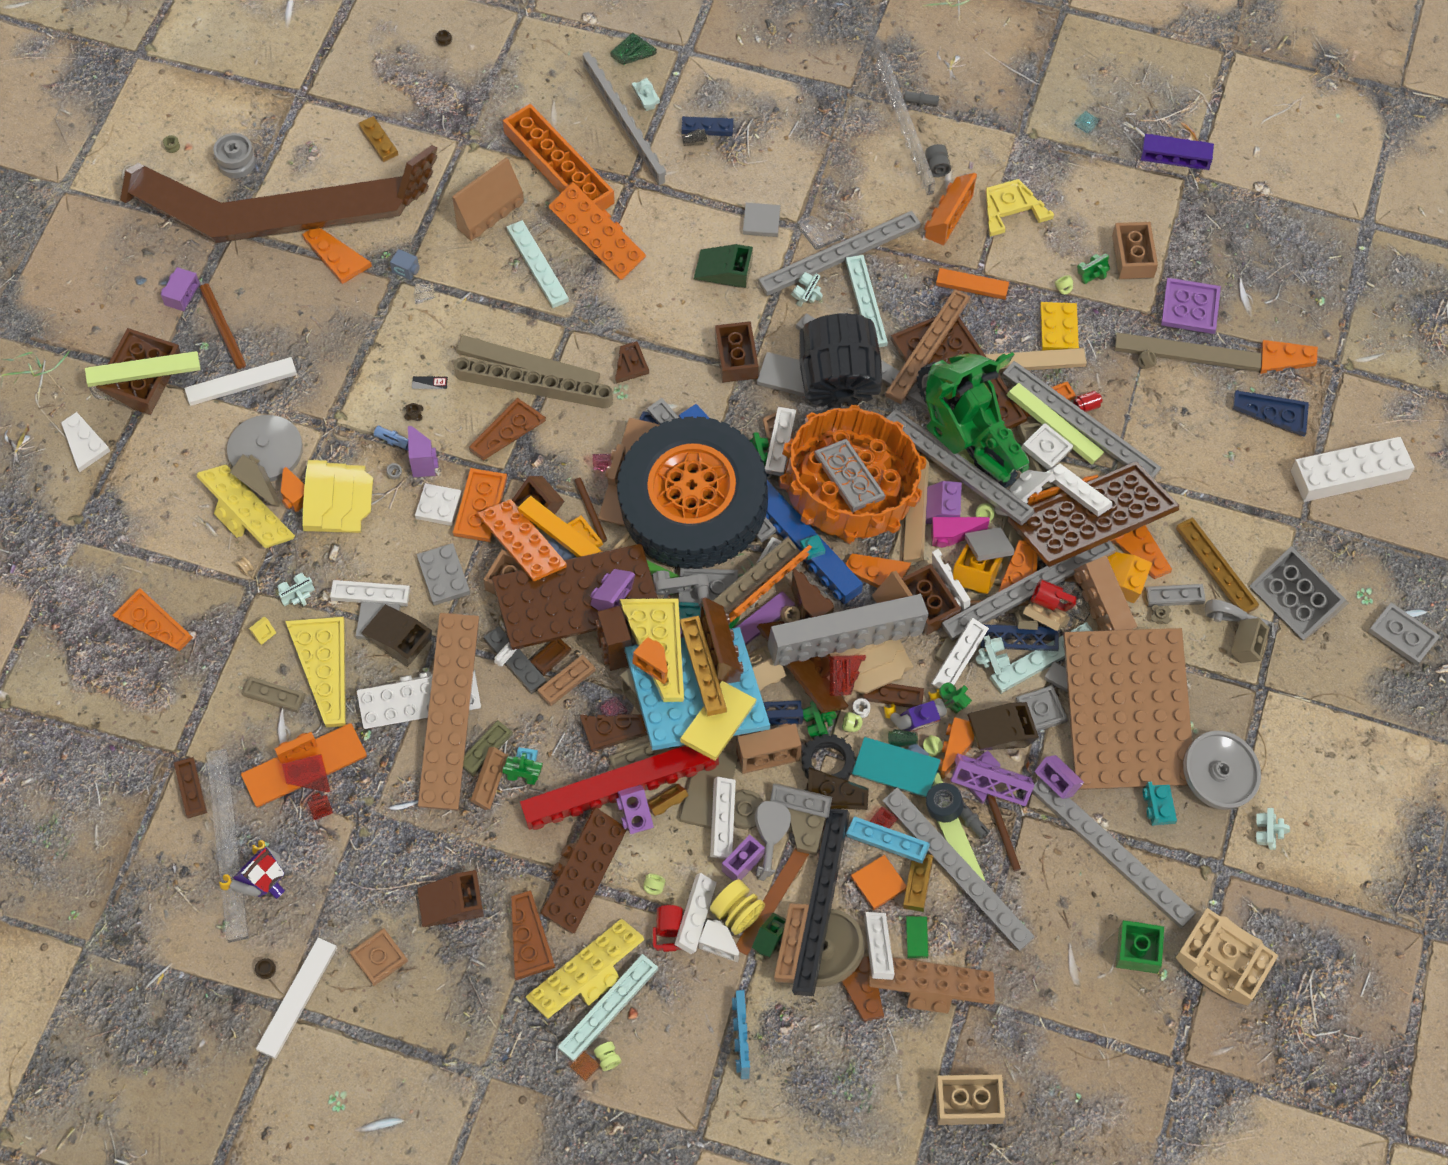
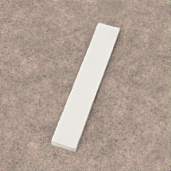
M292 357L189 386L185 388L188 402L192 406L295 376L297 373Z
M320 938L316 940L256 1048L258 1052L274 1059L277 1058L336 952V945Z

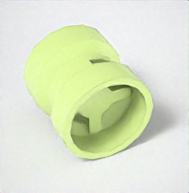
M606 1042L594 1050L596 1058H599L601 1061L602 1071L611 1070L622 1062L620 1056L615 1053L613 1042Z

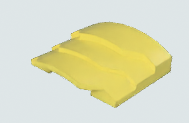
M308 460L303 500V531L361 533V522L371 513L373 477L365 472V466Z

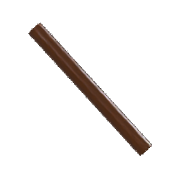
M576 478L574 482L595 531L604 543L607 541V537L581 478Z
M988 796L987 800L1014 872L1019 871L1021 867L995 796Z

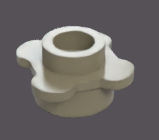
M1152 606L1153 614L1151 620L1157 624H1168L1170 622L1169 613L1171 609L1168 606Z

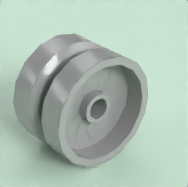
M230 133L216 141L213 148L219 171L224 176L237 179L247 176L254 170L256 160L251 141L246 136L239 133Z

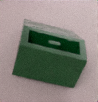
M732 244L701 249L694 280L746 288L753 260V247Z

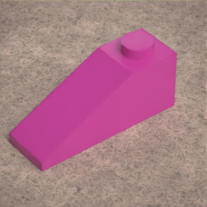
M933 517L931 523L932 546L941 548L952 546L965 540V533L987 530L990 517Z

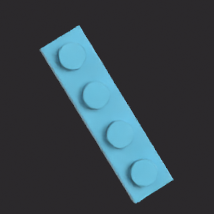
M855 816L846 833L848 838L919 863L923 862L930 847L926 841Z

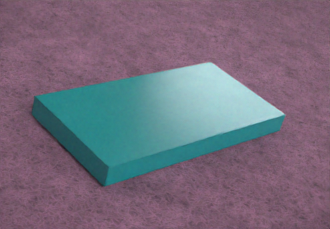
M864 737L852 775L892 788L898 787L902 791L926 798L928 791L934 784L941 759Z

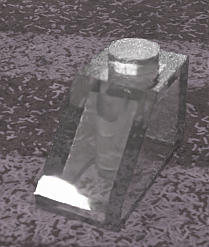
M1065 581L1056 584L1063 588V592L1077 598L1076 605L1066 613L1081 622H1085L1090 615L1091 608L1088 601L1084 600L1082 591L1077 584ZM1060 599V602L1067 603V601Z

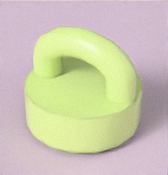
M1069 275L1055 281V286L1061 294L1066 295L1073 289V280Z
M982 503L977 507L976 517H990V521L994 518L995 509L992 505Z
M847 712L843 719V731L857 732L860 730L863 722L862 718L855 713Z
M929 735L924 740L923 749L929 753V756L936 757L942 752L943 743L941 739Z
M648 874L645 877L643 888L651 895H658L662 893L666 881L660 875Z

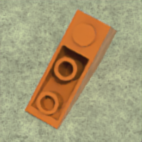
M954 717L953 724H948L946 735L950 737L948 742L944 741L942 753L946 754L945 758L941 759L938 769L941 771V779H944L956 766L955 758L957 753L966 755L972 748L974 734L968 720Z

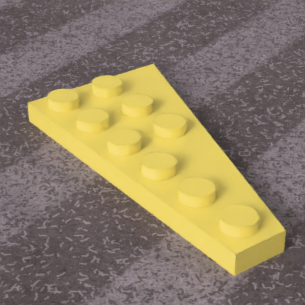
M619 599L620 607L638 647L647 637L658 641L664 647L668 669L667 682L663 684L652 677L663 702H684L678 599Z
M344 617L285 621L326 728L345 726Z

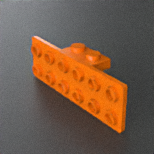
M574 182L549 205V208L620 280H623L646 257V254L622 231L623 227L617 221L614 223L610 219L611 215L605 209L601 210Z
M511 499L478 513L479 518L532 581L539 580L567 567L566 562L530 520L518 512L517 505Z
M809 544L734 608L729 613L730 623L794 569L798 563L810 554L807 551L812 546Z
M349 723L317 739L314 738L312 732L299 735L290 742H283L275 748L278 757L243 772L241 776L255 806L258 808L366 758L367 754L353 725Z

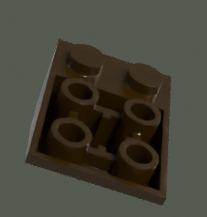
M386 604L361 632L362 635L407 667L432 639V630L417 619Z
M1027 702L1008 703L967 714L979 751L1026 748L1039 738Z

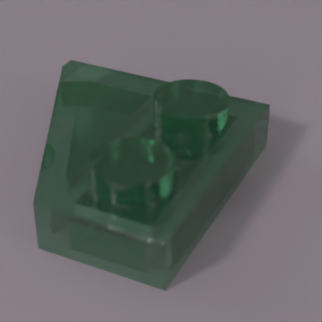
M631 33L610 52V56L622 65L656 55L657 49L636 34Z

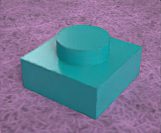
M819 535L800 541L802 549L806 548L809 544L812 546L807 551L810 554L806 557L807 560L825 554L826 550Z

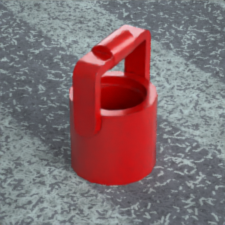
M1040 579L1034 589L1031 602L1052 611L1059 609L1067 612L1076 605L1077 598L1063 592L1062 587ZM1060 599L1067 601V603L1060 602Z
M665 905L657 908L656 927H653V947L656 951L674 952L683 950L674 945L675 943L657 945V935L666 938L677 937L683 918L682 907Z

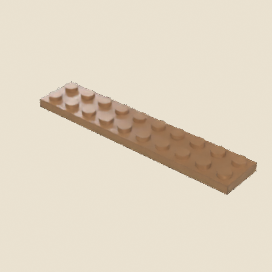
M450 613L439 614L418 808L459 811L479 616Z

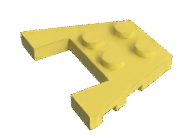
M1019 179L986 188L990 237L1005 233L1006 228L1001 217L1032 209L1038 223L1054 218V213L1051 210L1048 211L1044 207L1045 204L1041 200L1038 201Z

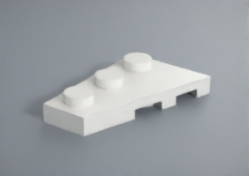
M77 412L61 422L79 473L110 452L109 447Z
M1027 470L1020 474V477L1008 491L1027 503V498L1034 493L1038 494L1043 490L1042 486L1046 482L1051 483L1056 478L1053 473ZM997 507L994 508L998 515L1008 516Z
M937 549L932 552V566L961 607V611L970 608V598L959 580L953 579L949 564L944 565L941 560L942 553Z

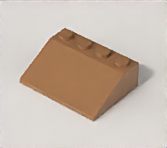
M507 157L452 196L457 229L470 241L481 236L484 231L493 227L496 222L508 216L511 211L519 208L524 203L523 191Z

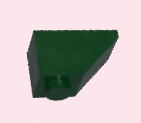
M772 913L759 928L751 948L760 955L770 958L782 940L786 919Z

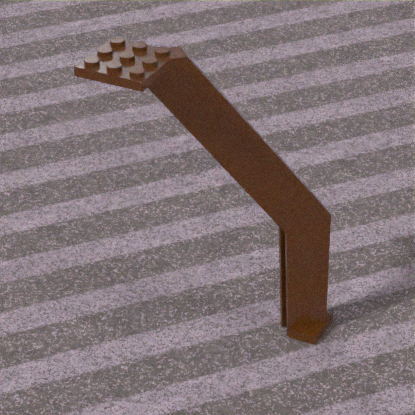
M431 145L408 161L403 176L223 203L137 163L125 170L120 201L127 203L132 199H136L215 243L401 216L406 206L408 207L411 202L427 192L429 188L428 181L433 174L432 167L437 160L436 153L438 148Z

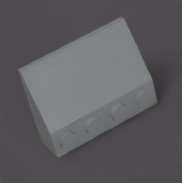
M1292 546L1250 585L1303 640L1330 621L1349 604Z

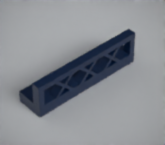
M983 624L989 628L985 636L989 635L990 639L1001 637L1005 649L1059 650V630L1056 631L1050 627H1038V630L1018 629L1017 626ZM984 637L980 642V648H986ZM1003 639H1012L1016 641L1013 644H1008ZM1023 640L1036 641L1032 645L1026 644ZM1054 640V646L1046 645L1043 641Z
M801 700L763 702L770 726L787 723L790 725L803 724ZM789 707H797V709L787 710ZM769 708H775V709H777V710L767 711Z

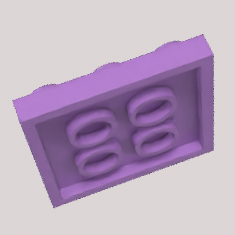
M1167 278L1161 326L1215 334L1221 286Z

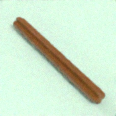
M205 283L200 286L203 297L237 369L244 368L246 366L245 360L209 284Z

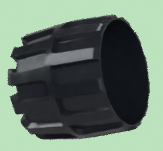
M837 313L821 316L809 321L800 329V370L805 397L809 402L821 407L828 404L830 408H841L842 403L846 402L847 406L850 407L851 405H859L858 400L868 402L873 399L871 395H879L882 387V363L874 322L871 319L859 314Z

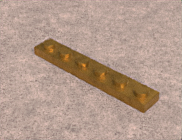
M1192 517L1178 524L1176 530L1231 603L1244 610L1247 614L1257 609L1259 603L1195 519Z
M699 616L680 619V627L707 716L726 713V703Z

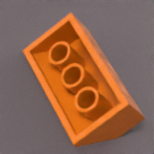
M976 173L956 177L953 183H949L946 195H942L939 201V207H935L933 210L931 221L928 220L925 224V238L943 246L945 245L974 195Z

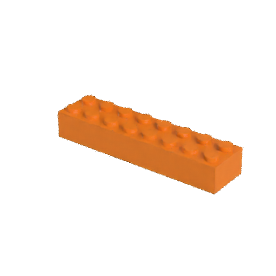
M531 103L503 120L504 134L560 193L574 182L601 210L615 204L614 190Z

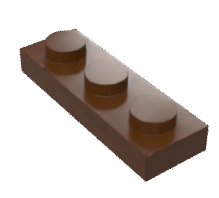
M890 683L867 694L864 693L863 699L869 702L895 704L896 706L913 708L922 705L924 688Z
M194 757L174 762L187 818L208 813Z

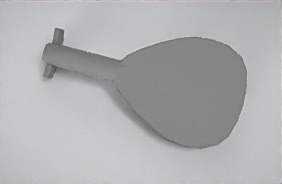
M1211 599L1205 604V615L1213 618L1215 622L1220 623L1222 620L1239 622L1240 620L1259 618L1247 614L1239 607L1222 600ZM1260 618L1270 628L1268 638L1274 640V623Z
M765 801L757 807L755 812L757 830L766 844L763 867L758 866L755 875L758 877V880L762 881L775 873V870H771L773 848L788 831L791 822L788 808L777 802Z

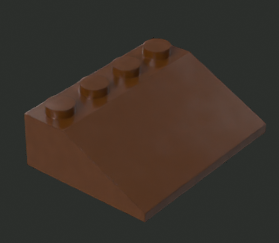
M127 328L108 364L181 353L178 344ZM171 375L98 385L96 389L134 410L151 415Z

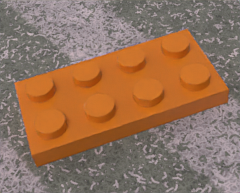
M470 468L453 530L454 536L491 542L493 533L479 518L478 513L501 503L507 482V474Z

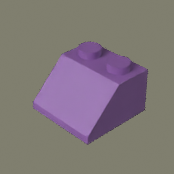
M408 426L409 461L413 477L436 476L435 469L439 468L436 447L432 448L430 439L414 427Z
M941 481L927 488L926 524H931L933 517H960L962 482Z
M614 569L611 574L607 573L602 579L603 584L601 587H596L590 596L592 598L591 606L598 611L619 606V599H625L631 591L635 574Z

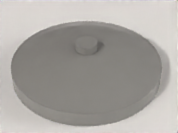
M260 415L244 421L232 432L227 444V454L232 467L235 466L242 454L247 456L252 454L260 460L259 464L265 468L270 481L282 478L285 467L292 471L298 465L303 453V443L297 428L287 419L275 415Z
M1210 731L1195 739L1186 750L1183 762L1186 781L1192 792L1205 804L1217 809L1231 810L1243 806L1256 795L1261 782L1260 764L1252 748L1240 737L1225 731Z

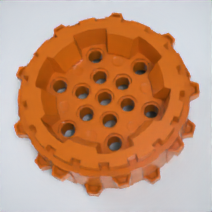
M851 405L849 408L831 409L821 414L811 412L806 415V423L799 428L795 438H791L788 443L784 444L782 454L788 459L784 475L780 476L778 481L779 487L786 490L790 502L797 512L802 515L801 521L806 525L811 524L813 527L820 528L826 534L841 536V538L849 542H854L856 538L874 537L887 531L893 534L899 531L900 521L905 518L910 506L915 507L920 502L922 490L918 488L921 479V470L925 469L927 464L925 457L920 456L912 439L903 431L904 425L899 421H890L878 413L860 409L859 405ZM845 439L849 441L886 495L884 500L877 503L873 501L866 504V507L854 512L850 510L838 492L839 488L836 483L829 479L821 467L822 463H819L814 456L816 450ZM830 466V468H832V469H834V470H839V469L843 468V466L840 467V468H833V467ZM857 475V477H860V476H861V477H864V478L868 481V485H867V487H868V486H869V480L867 479V477H865V476H863V475ZM854 486V487H856L857 489H860V490H864V489H865V488H858L857 486Z

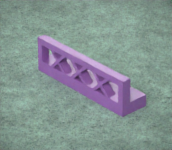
M959 753L956 755V767L950 779L951 782L1026 806L1035 786L1031 777ZM960 769L969 771L971 777L964 780L957 778ZM984 776L988 778L990 783L981 786L977 784L975 779ZM1002 782L1008 787L1007 790L999 792L996 791L994 785ZM1018 789L1026 790L1023 799L1014 797L1013 791Z

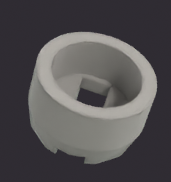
M396 463L388 465L386 470L387 476L393 480L398 479L402 473L401 466ZM396 469L395 475H392L393 470Z

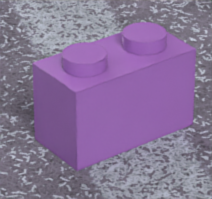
M177 267L174 273L170 275L166 287L161 291L164 305L185 311L200 284L197 274Z
M1056 755L1045 757L1034 771L1062 799L1073 797L1084 783Z
M749 835L722 862V872L732 881L742 880L764 857L765 847Z

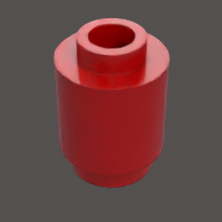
M1095 390L1077 396V399H1074V404L1086 413L1100 408L1103 402L1100 393H1097Z

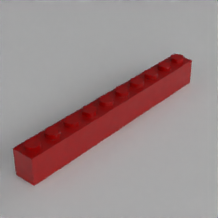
M685 745L520 801L529 830H538L543 828L545 824L551 822L558 823L569 816H579L583 811L593 810L594 808L599 809L607 803H617L616 798H619L618 791L639 785L643 787L644 791H651L659 788L662 784H673L680 778L693 777L699 771H711L719 765V757L714 761Z

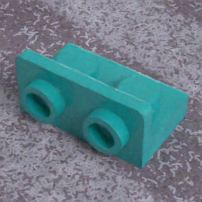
M1152 781L1147 782L1145 788H1143V799L1147 800L1146 814L1147 818L1151 819L1152 826L1176 824L1177 818L1170 785H1153Z

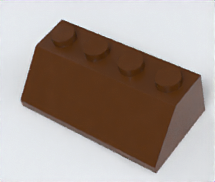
M701 598L699 618L719 684L721 681L727 684L740 682L744 669L742 662L738 661V646H734L733 643L734 632L733 629L729 628V614L725 613L722 605L708 598Z

